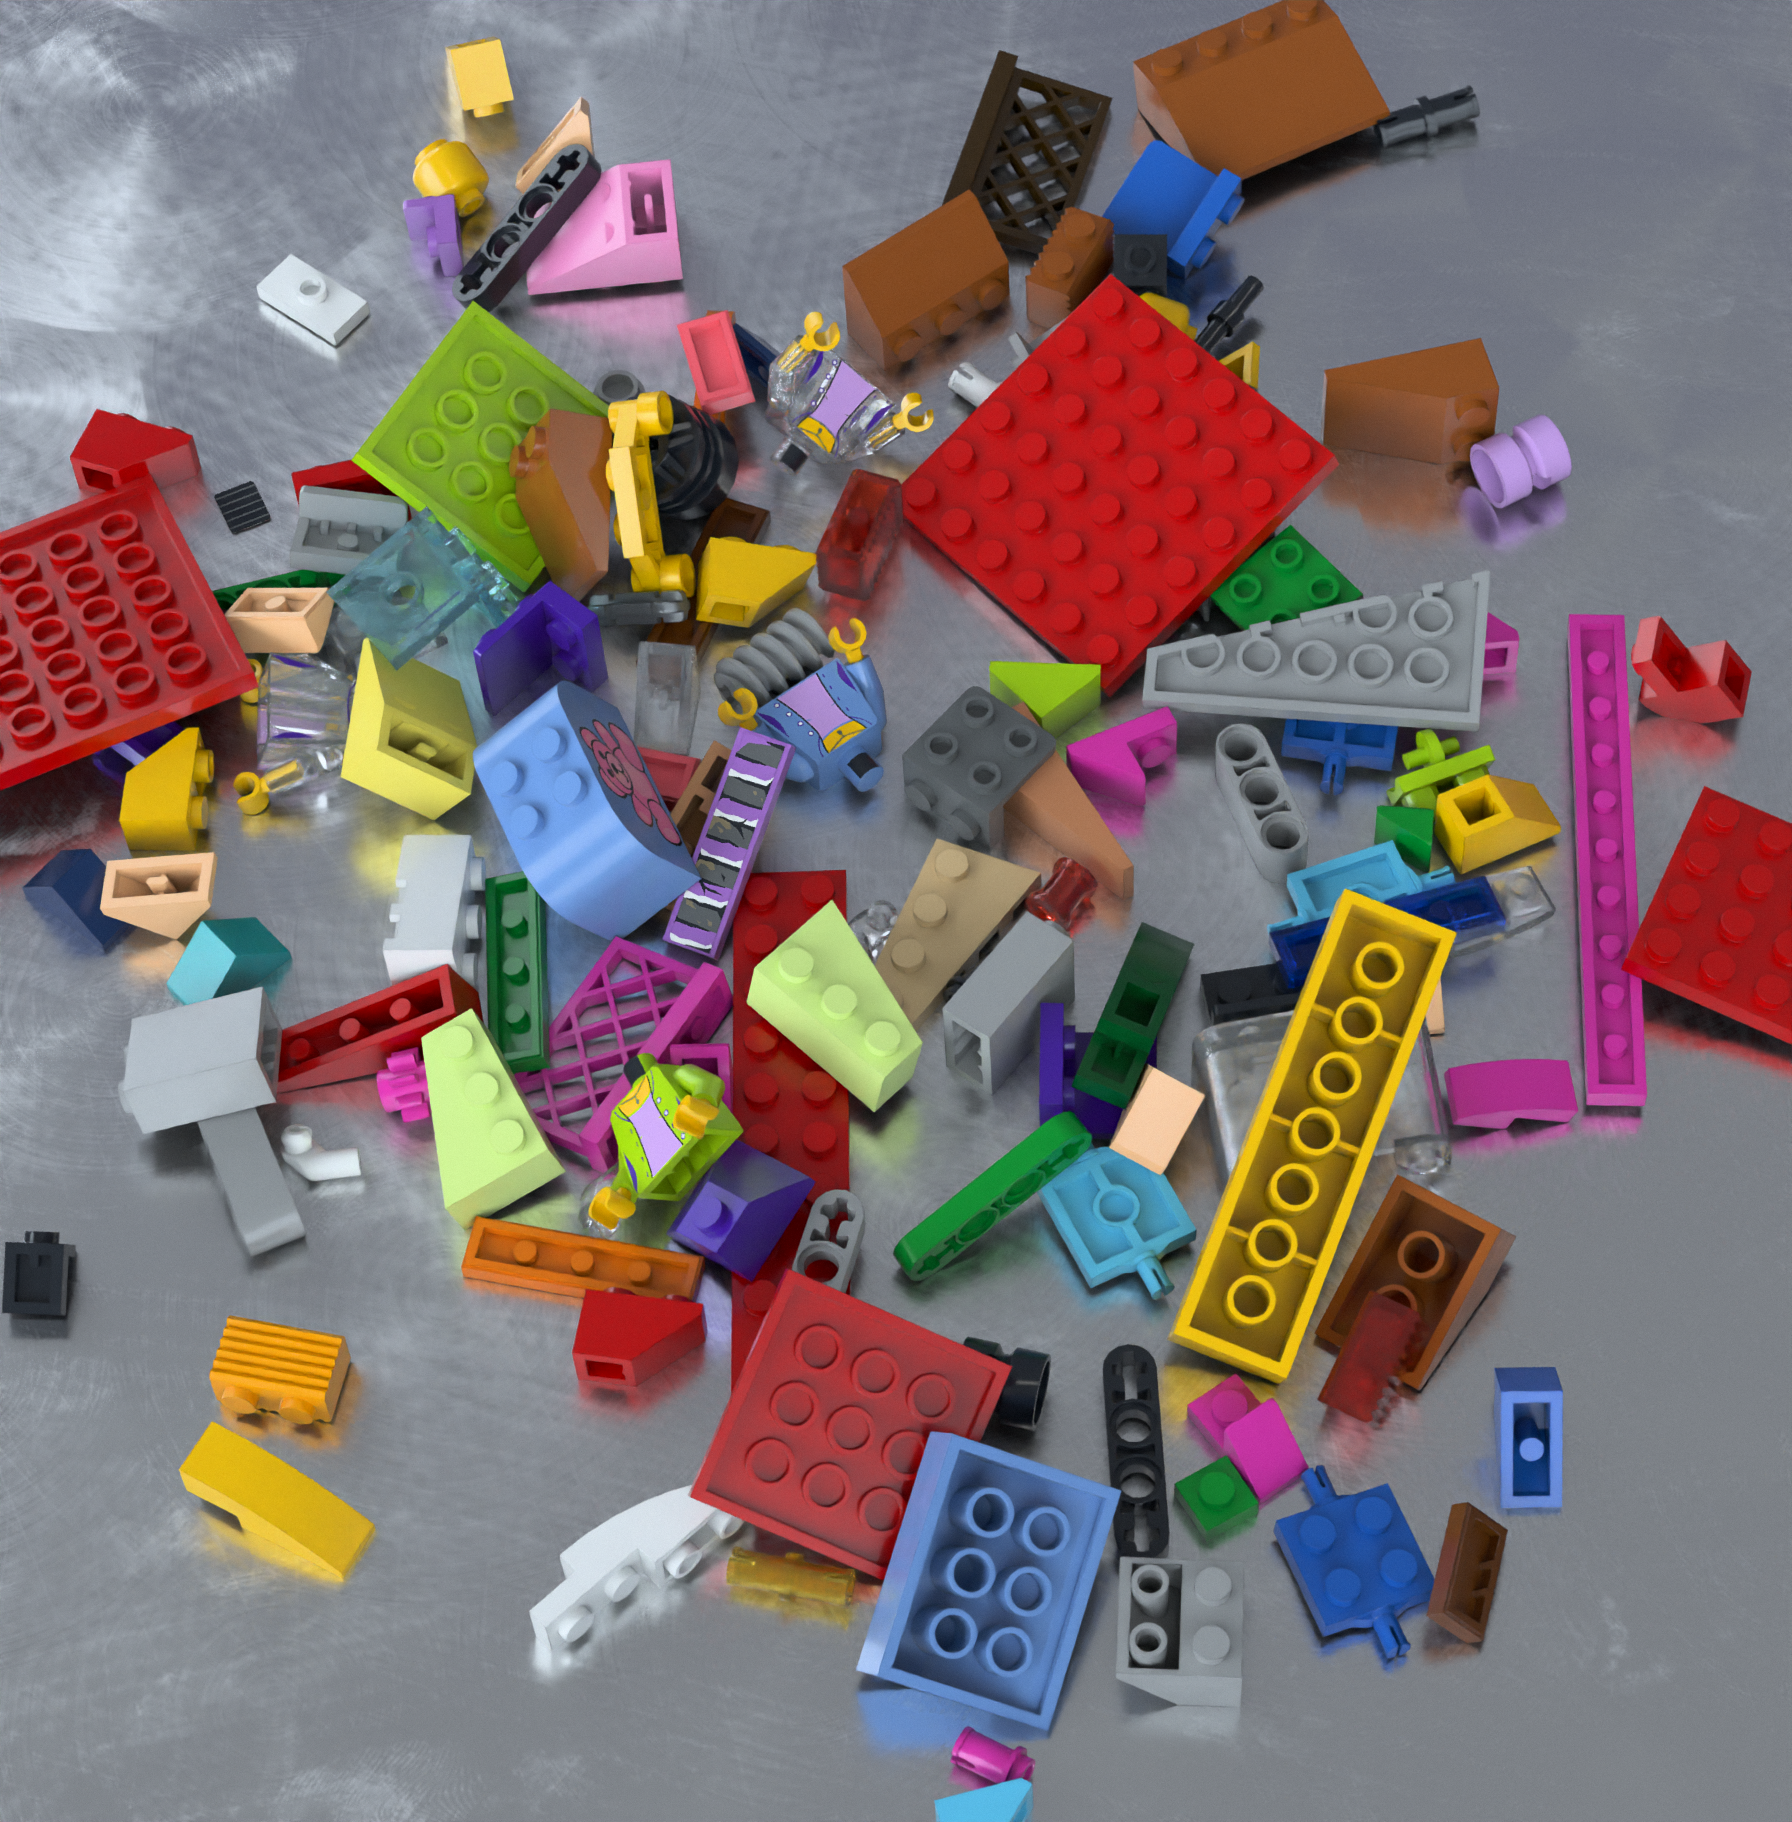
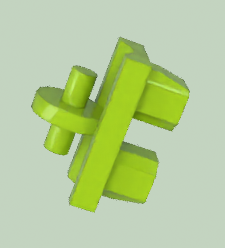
M1428 728L1416 733L1417 749L1402 755L1404 765L1408 770L1421 765L1424 768L1397 777L1395 779V787L1388 789L1386 793L1392 806L1403 804V807L1434 810V823L1438 791L1450 786L1456 788L1487 774L1490 775L1488 769L1496 759L1490 745H1486L1446 760V756L1460 752L1457 738L1453 736L1439 741L1434 731Z

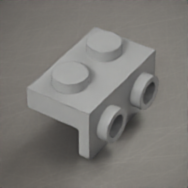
M307 485L302 486L299 494V519L290 548V568L398 581L408 539V503L398 496Z

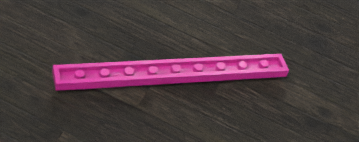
M1569 614L1567 637L1586 1105L1645 1106L1647 1083L1642 979L1621 970L1639 930L1624 615Z

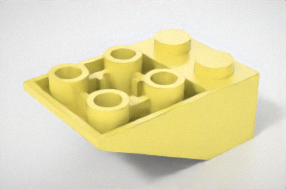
M366 637L362 645L341 777L423 816L436 820L468 797L472 791L475 770L473 751L477 747L460 681L385 644Z

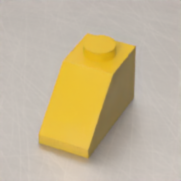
M493 36L445 47L461 109L464 111L473 109L475 117L503 112V102L514 100L500 39Z

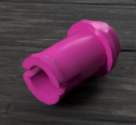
M970 1726L965 1727L960 1733L951 1753L953 1756L950 1759L952 1764L960 1765L996 1784L1018 1778L1030 1781L1035 1768V1760L1027 1756L1026 1748L1018 1746L1014 1750L975 1731Z

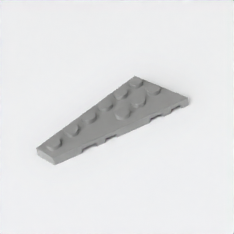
M1491 569L1472 573L1470 579L1444 585L1442 581L1421 585V590L1388 597L1385 594L1300 613V618L1271 624L1269 620L1250 625V630L1217 637L1214 634L1148 648L1142 698L1143 709L1159 710L1168 706L1171 711L1479 732Z

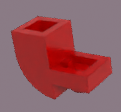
M1661 616L1640 619L1636 643L1631 650V664L1636 673L1643 678L1638 700L1645 707L1663 717L1695 723H1711L1744 716L1752 671L1727 640L1686 648Z

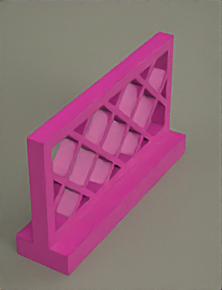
M616 936L549 1026L550 1057L556 1050L577 1044L580 1061L550 1070L545 1068L514 1074L524 1094L545 1087L549 1104L534 1108L533 1111L549 1141L586 1156L592 1169L612 1176L619 1163L618 1143L610 1122L611 1111L632 1088L623 1073L617 1083L595 1089L592 1073L620 1064L625 1065L631 1058L642 1053L653 1054L658 1064L671 1065V1045L706 1044L733 1006V995L723 969L703 962L700 968L696 969ZM623 958L641 965L643 975L614 984L611 983L610 975ZM676 980L687 984L679 997L660 1003L657 1002L654 987ZM647 990L650 1006L619 1015L616 1004L617 998ZM604 1002L609 1003L611 1018L580 1026L579 1017L586 1008ZM655 1021L656 1029L648 1040L629 1046L626 1045L624 1029ZM616 1032L619 1049L588 1058L585 1041ZM584 1076L588 1092L556 1101L554 1084ZM592 1107L593 1116L580 1134L562 1127L560 1116Z

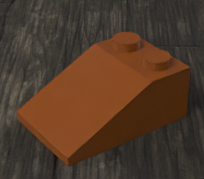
M1478 338L1324 370L1320 433L1323 445L1440 465L1456 461H1470L1471 447L1495 434L1499 385L1482 339Z
M550 408L536 426L530 427L528 435L519 445L514 446L510 456L509 474L511 477L516 478L515 498L553 583L577 601H580L608 572L611 489L607 483L606 464L610 459L609 449L612 448V430L609 419L606 417Z
M1397 1174L1314 1334L1417 1390H1421L1489 1290L1517 1236Z

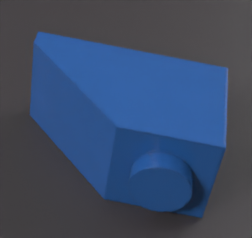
M1556 1367L1494 1368V1430L1500 1507H1562L1563 1389Z

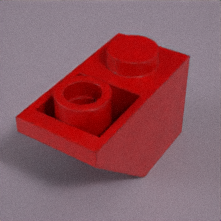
M100 409L95 410L70 455L79 489L95 494L103 493L149 474L153 477L158 489L161 490L197 476L201 469L193 435L187 434L176 427H161L139 421L137 418L126 413L114 414Z
M610 1287L603 1291L586 1289L572 1350L578 1380L633 1387L639 1386L706 1341L708 1329L704 1304L695 1303L693 1300L681 1295H665L662 1298L639 1296L630 1290L619 1287Z

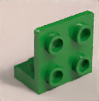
M1291 524L1238 567L1210 595L1212 601L1242 631L1250 630V625L1269 620L1271 624L1300 618V613L1364 599L1363 593Z

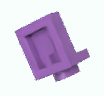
M454 194L405 200L403 202V209L410 239L412 241L427 240L430 258L440 257L444 277L457 276L464 268L461 225Z

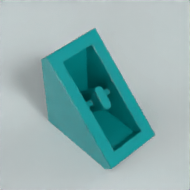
M256 917L202 920L166 984L168 990L185 1006L250 990L292 957L290 951Z

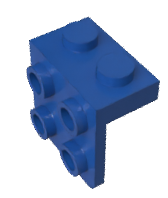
M1154 140L1147 145L1102 217L1111 220L1115 224L1113 227L1114 234H1167V269L1186 279L1194 266L1201 269L1216 246V242L1212 240V237L1221 223L1229 225L1239 212L1245 198L1240 196L1242 179L1225 168L1217 176L1164 142Z

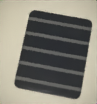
M253 481L246 482L214 496L232 533L267 521L271 517Z

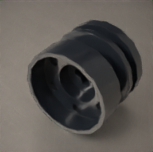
M668 394L673 409L672 430L669 434L649 436L658 514L669 519L689 521L708 515L724 502L735 483L739 458L735 439L722 421ZM639 395L630 397L627 400L638 399ZM612 432V448H613L614 435H615L613 432Z

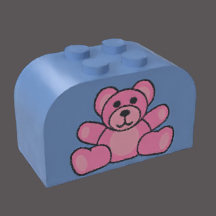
M560 681L474 749L473 763L524 874L545 902L571 923L611 942L616 936L623 939L702 879L619 709L574 683Z

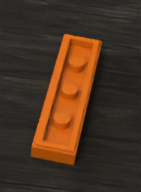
M476 1216L461 1270L463 1277L578 1298H584L586 1289L603 1291L606 1288L619 1287L630 1290L639 1296L662 1298L665 1295H681L696 1303L705 1270L704 1256Z

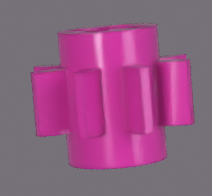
M416 1047L391 1053V1058H387L389 1068L377 1071V1087L385 1111L389 1113L401 1110L404 1123L431 1117L432 1111L425 1061L421 1060L419 1048Z

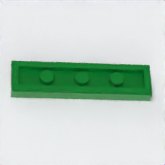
M523 871L486 878L488 1029L513 1074L550 1068L545 900L538 894Z

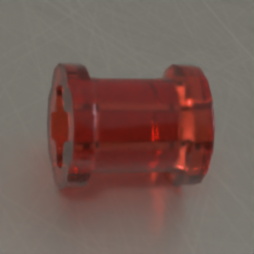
M1061 857L1054 864L1052 869L1053 875L1040 891H1033L1026 898L1025 907L1029 913L1044 922L1046 920L1053 921L1066 930L1071 924L1070 915L1083 899H1090L1095 894L1098 883L1087 868L1073 859Z

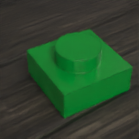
M1227 1455L1174 1484L1175 1496L1206 1542L1258 1514L1259 1502Z

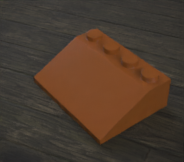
M1282 0L1133 61L1138 110L1170 147L1217 176L1225 168L1242 180L1378 124L1377 120L1390 116L1387 104L1340 19L1324 0Z

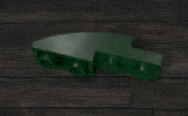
M1141 922L1071 1087L1126 1109L1194 943Z

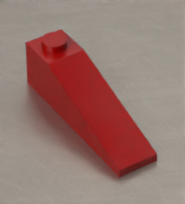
M446 964L283 1029L277 1094L375 1074L378 1070L389 1068L387 1058H391V1053L418 1047L421 1060H424L421 1037L471 1008L484 1023L479 992Z

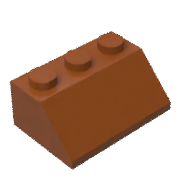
M967 190L842 266L847 333L884 372L901 361L912 359L921 349L940 337L953 334L963 323L984 310H991L997 307L1004 298L1010 295L1009 261L976 196L970 190Z

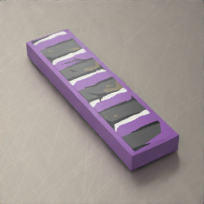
M740 727L692 857L702 879L678 896L662 940L719 961L796 747Z

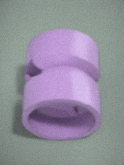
M1536 415L1513 426V436L1511 437L1506 433H1497L1474 444L1470 449V461L1476 481L1489 502L1497 508H1505L1528 497L1532 493V487L1537 490H1543L1567 479L1571 475L1572 464L1566 442L1553 421L1545 415Z

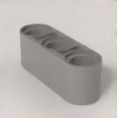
M1243 723L1232 724L1224 728L1216 741V782L1260 874L1272 883L1286 884L1287 874L1305 869L1307 866L1309 839L1307 824L1261 731L1252 725ZM1243 758V759H1247V760H1246V761H1237V760H1233V759ZM1254 802H1266V803H1269V804H1267V805H1258V804H1254ZM1275 846H1287L1290 849L1281 850L1276 849Z
M256 1107L197 1121L250 1257L306 1236L299 1213Z

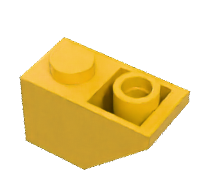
M710 537L698 564L696 620L750 628L804 588L817 563V553L800 551L798 548L790 545L771 547L747 543L738 537H723L720 539Z
M186 728L126 773L119 821L129 850L195 851L198 829H206L208 822V802L206 796H203L204 783H211L214 777V754L211 749H205L199 728Z
M1487 774L1437 795L1434 833L1460 875L1561 832L1559 822L1534 784Z

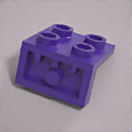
M551 581L546 583L535 594L526 596L508 619L498 628L490 629L481 637L473 651L485 710L493 716L502 711L551 665H554L557 671L567 680L574 682L577 679L593 692L608 679L598 615Z
M1040 1003V1126L1052 1117L1070 1111L1078 1117L1090 1132L1092 1139H1112L1123 1108L1071 1087L1094 1032H1076V1025H1064V1003ZM1157 1036L1145 1062L1157 1068Z

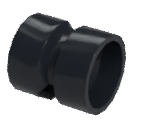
M968 1336L963 1343L964 1346L1012 1366L993 1413L998 1415L1002 1425L1034 1432L1038 1425L1046 1397L1051 1369V1355L1019 1347L1010 1355L1004 1354L1000 1343Z

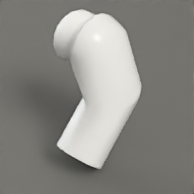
M293 1124L283 1130L281 1134L283 1145L280 1151L284 1161L306 1179L322 1181L362 1175L358 1147L326 1151L318 1142L312 1139L311 1128L304 1124Z

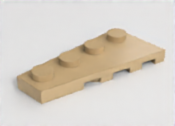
M938 838L936 839L874 965L916 1032L944 1000L943 993L947 990L948 980L969 971L979 959V951L995 933L1000 934L1013 919V911L1025 897L1030 899L1042 885L1040 872Z

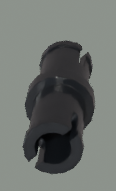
M1468 85L1463 87V89L1430 100L1426 96L1414 99V105L1390 112V116L1377 120L1378 124L1373 125V130L1376 138H1381L1379 140L1380 147L1385 148L1390 144L1420 134H1424L1426 138L1437 135L1439 128L1469 118L1479 117V104L1475 93L1472 94L1473 88Z

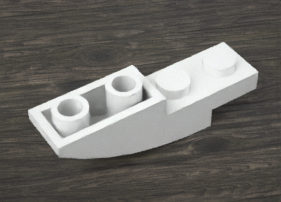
M692 1485L674 1489L645 1500L615 1515L585 1534L560 1554L565 1581L529 1611L536 1637L551 1652L564 1641L573 1642L589 1629L595 1614L610 1601L619 1602L635 1589L641 1574L644 1573L659 1588L664 1586L673 1577L677 1579L684 1577L698 1564L702 1552L719 1537L725 1539L733 1535L742 1526L744 1520L689 1497L688 1493Z

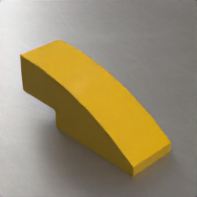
M211 1421L179 1469L187 1491L236 1515L241 1527L341 1578L345 1577L375 1531V1525L317 1482L273 1454Z

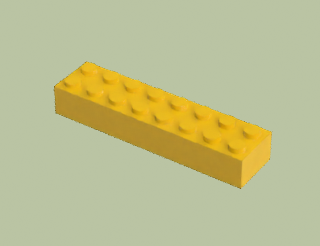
M1346 888L1342 892L1330 916L1167 1340L1276 1384H1280L1287 1379L1457 932Z

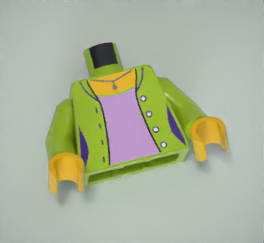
M651 1053L636 1055L626 1062L623 1072L632 1089L611 1111L610 1117L618 1143L619 1171L611 1187H604L593 1198L588 1210V1215L592 1219L613 1230L617 1227L619 1218L627 1219L634 1214L636 1210L635 1202L638 1198L680 1201L744 1132L739 1122L721 1100L725 1091V1083L720 1077L693 1064L683 1066L658 1064L655 1056Z

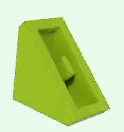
M990 661V694L1010 707L1024 702L1040 727L1052 734L1055 739L1101 704V665Z

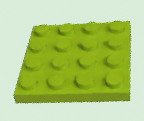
M472 301L351 461L517 588L525 592L545 567V563L515 498L516 478L511 477L509 474L511 452L514 446L519 445L528 435L530 427L536 426L550 408L608 418L609 406L476 302Z

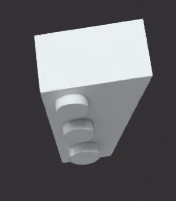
M471 835L403 836L395 880L396 887H399L398 903H391L389 913L390 922H396L395 938H385L383 945V954L392 986L446 964L472 987L477 986L476 953H470L471 939H480L481 906L474 905L475 891H484L486 866L484 857L475 856Z

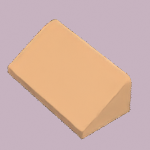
M247 588L224 615L244 653H317L324 643L336 593L333 588Z

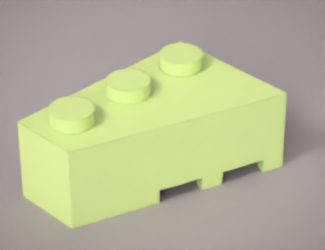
M831 900L754 968L747 1004L875 1112L913 1077L923 1042L836 904Z
M472 1008L421 1037L445 1209L466 1230L474 1225L476 1216L489 1217L566 1172L494 1037Z

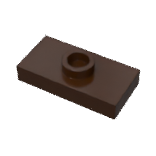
M1469 1502L1451 1506L1426 1616L1464 1642L1473 1643L1484 1640L1508 1530Z

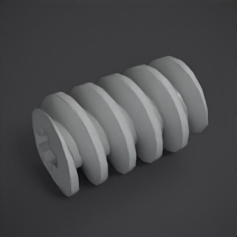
M794 608L786 612L783 616V621L772 622L768 626L766 633L754 635L750 640V646L741 645L736 648L733 658L726 657L721 659L716 665L714 682L723 700L727 701L737 714L742 715L743 709L741 704L735 699L734 691L739 688L750 690L757 699L758 707L761 708L772 700L769 694L770 691L779 696L789 689L786 682L787 678L796 685L806 678L802 667L805 666L814 673L823 667V662L819 655L822 654L828 658H833L835 652L829 644L826 633L817 621L806 611Z

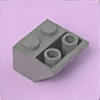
M1120 1557L1115 1678L1177 1705L1241 1707L1245 1562Z

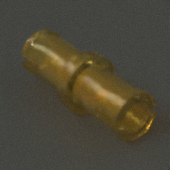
M737 1546L732 1550L733 1557L729 1558L727 1566V1585H738L778 1593L779 1600L792 1603L799 1597L839 1605V1607L846 1609L850 1605V1598L853 1596L856 1580L854 1569H841L805 1562L803 1555L788 1552L786 1557L744 1550L742 1547Z

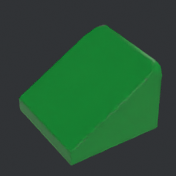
M1377 806L1374 844L1378 845L1393 840L1403 861L1420 871L1429 873L1434 810L1428 808Z

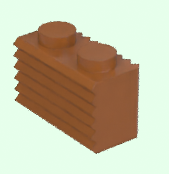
M1074 207L1065 209V215L1061 216L1060 223H1056V230L1052 231V237L1047 238L1048 245L1043 246V252L1039 253V260L1034 261V267L1030 268V275L1025 276L1026 316L1030 322L1052 328L1068 317L1100 285L1114 261V244L1112 243L1114 237L1112 235L1115 232L1113 230L1115 224L1111 220Z

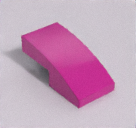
M1515 1059L1489 1061L1448 1068L1444 1073L1453 1125L1506 1129L1515 1118L1569 1122L1578 1112L1567 1060Z

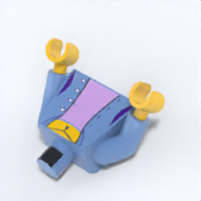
M856 618L849 620L850 627L855 635L853 644H846L841 640L836 626L829 633L828 639L831 647L847 657L848 661L844 665L838 658L834 659L759 709H757V699L754 694L748 689L739 688L733 692V695L742 706V715L737 714L727 701L722 702L718 707V716L725 725L739 726L796 747L785 779L799 783L805 781L816 790H827L846 777L858 791L864 792L874 787L880 781L884 772L882 766L874 759L882 751L881 731L887 723L884 691L870 655H863L860 646L866 639V629L863 623Z

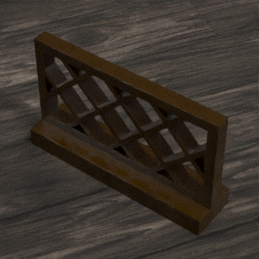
M999 50L942 205L967 190H970L976 196L980 206L996 201L1006 216L996 221L988 220L998 241L1039 254L1043 252V246L1048 245L1047 238L1030 233L1025 223L1045 217L1052 229L1056 230V223L1061 222V216L1065 215V209L1069 207L1075 208L1108 115L1112 97L1017 68L1018 56ZM1020 87L1040 93L1047 103L1027 109L1018 96ZM1078 105L1097 111L1094 119L1076 125L1066 109ZM1055 114L1064 129L1045 136L1035 120ZM1024 125L1033 141L1013 147L1004 131ZM1089 134V135H1088V138H1087V141H1086V139L1084 138V135ZM1072 140L1081 156L1062 163L1052 147ZM1041 151L1050 168L1031 174L1021 158ZM1010 163L1019 179L999 185L990 170ZM1073 172H1075L1074 178H1072V176L1070 175ZM1058 178L1068 194L1048 201L1039 185ZM984 186H986L988 190L982 192ZM1028 190L1037 206L1017 213L1007 196ZM1062 210L1061 215L1059 217L1056 212Z

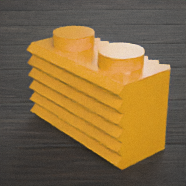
M230 1315L227 1317V1325L224 1328L223 1337L220 1339V1347L217 1349L216 1358L213 1360V1368L210 1370L209 1380L216 1399L232 1411L251 1414L256 1409L263 1408L268 1412L276 1411L284 1419L297 1424H311L313 1420L318 1419L327 1423L332 1421L351 1356L344 1336Z

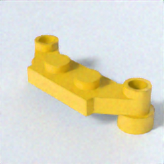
M662 390L641 393L638 399L611 402L608 409L610 428L615 435L613 448L609 449L610 459L606 464V478L609 488L615 492L617 514L613 522L614 535L617 543L622 546L624 558H628L632 565L631 584L633 591H659V595H661L663 590H682L686 593L687 597H691L695 591L696 578L690 556L686 553L666 556L663 550L649 449V436L669 434L672 430L673 409L670 398Z

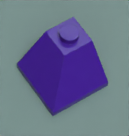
M736 1139L703 1175L666 1234L671 1239L752 1282L816 1182L811 1177Z

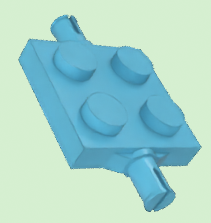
M1393 840L1287 874V888L1297 907V916L1274 924H1268V936L1270 941H1272V946L1277 948L1280 945L1304 937L1311 939L1324 935L1336 901L1345 888L1421 918L1418 910L1426 908V897L1449 889H1455V878L1449 866L1417 876L1403 862Z
M1091 1143L1083 1155L1037 1191V1194L1090 1288L1123 1273L1138 1271L1152 1299H1160L1162 1292L1166 1296L1172 1292L1175 1286L1171 1283L1159 1260L1166 1253L1196 1240L1197 1230L1164 1172L1160 1176L1109 1147H1099L1096 1149Z

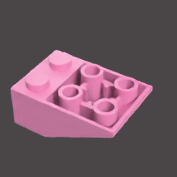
M671 160L620 164L602 172L595 187L526 270L528 295L683 279ZM552 202L543 205L536 212L534 218L543 215L549 209Z

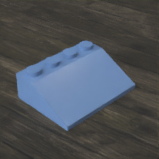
M930 1431L856 1670L1048 1731L1121 1490L952 1433Z

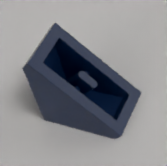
M91 849L61 850L22 887L24 894L103 951H106L132 925L106 916L100 910L106 866Z

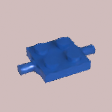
M1286 719L1281 756L1318 761L1324 764L1319 788L1322 792L1329 794L1332 776H1335L1333 795H1338L1344 790L1343 784L1346 767L1357 766L1392 771L1399 726Z
M1316 1466L1315 1472L1313 1467L1309 1468L1301 1475V1479L1305 1483L1314 1505L1303 1512L1276 1520L1273 1532L1320 1632L1325 1637L1351 1627H1374L1385 1650L1386 1657L1395 1658L1396 1653H1398V1656H1401L1411 1648V1645L1407 1641L1397 1617L1407 1608L1430 1601L1435 1580L1388 1483L1353 1495H1337L1326 1473L1325 1466Z

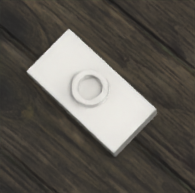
M292 254L256 286L260 299L334 345L343 340L370 314L368 301Z

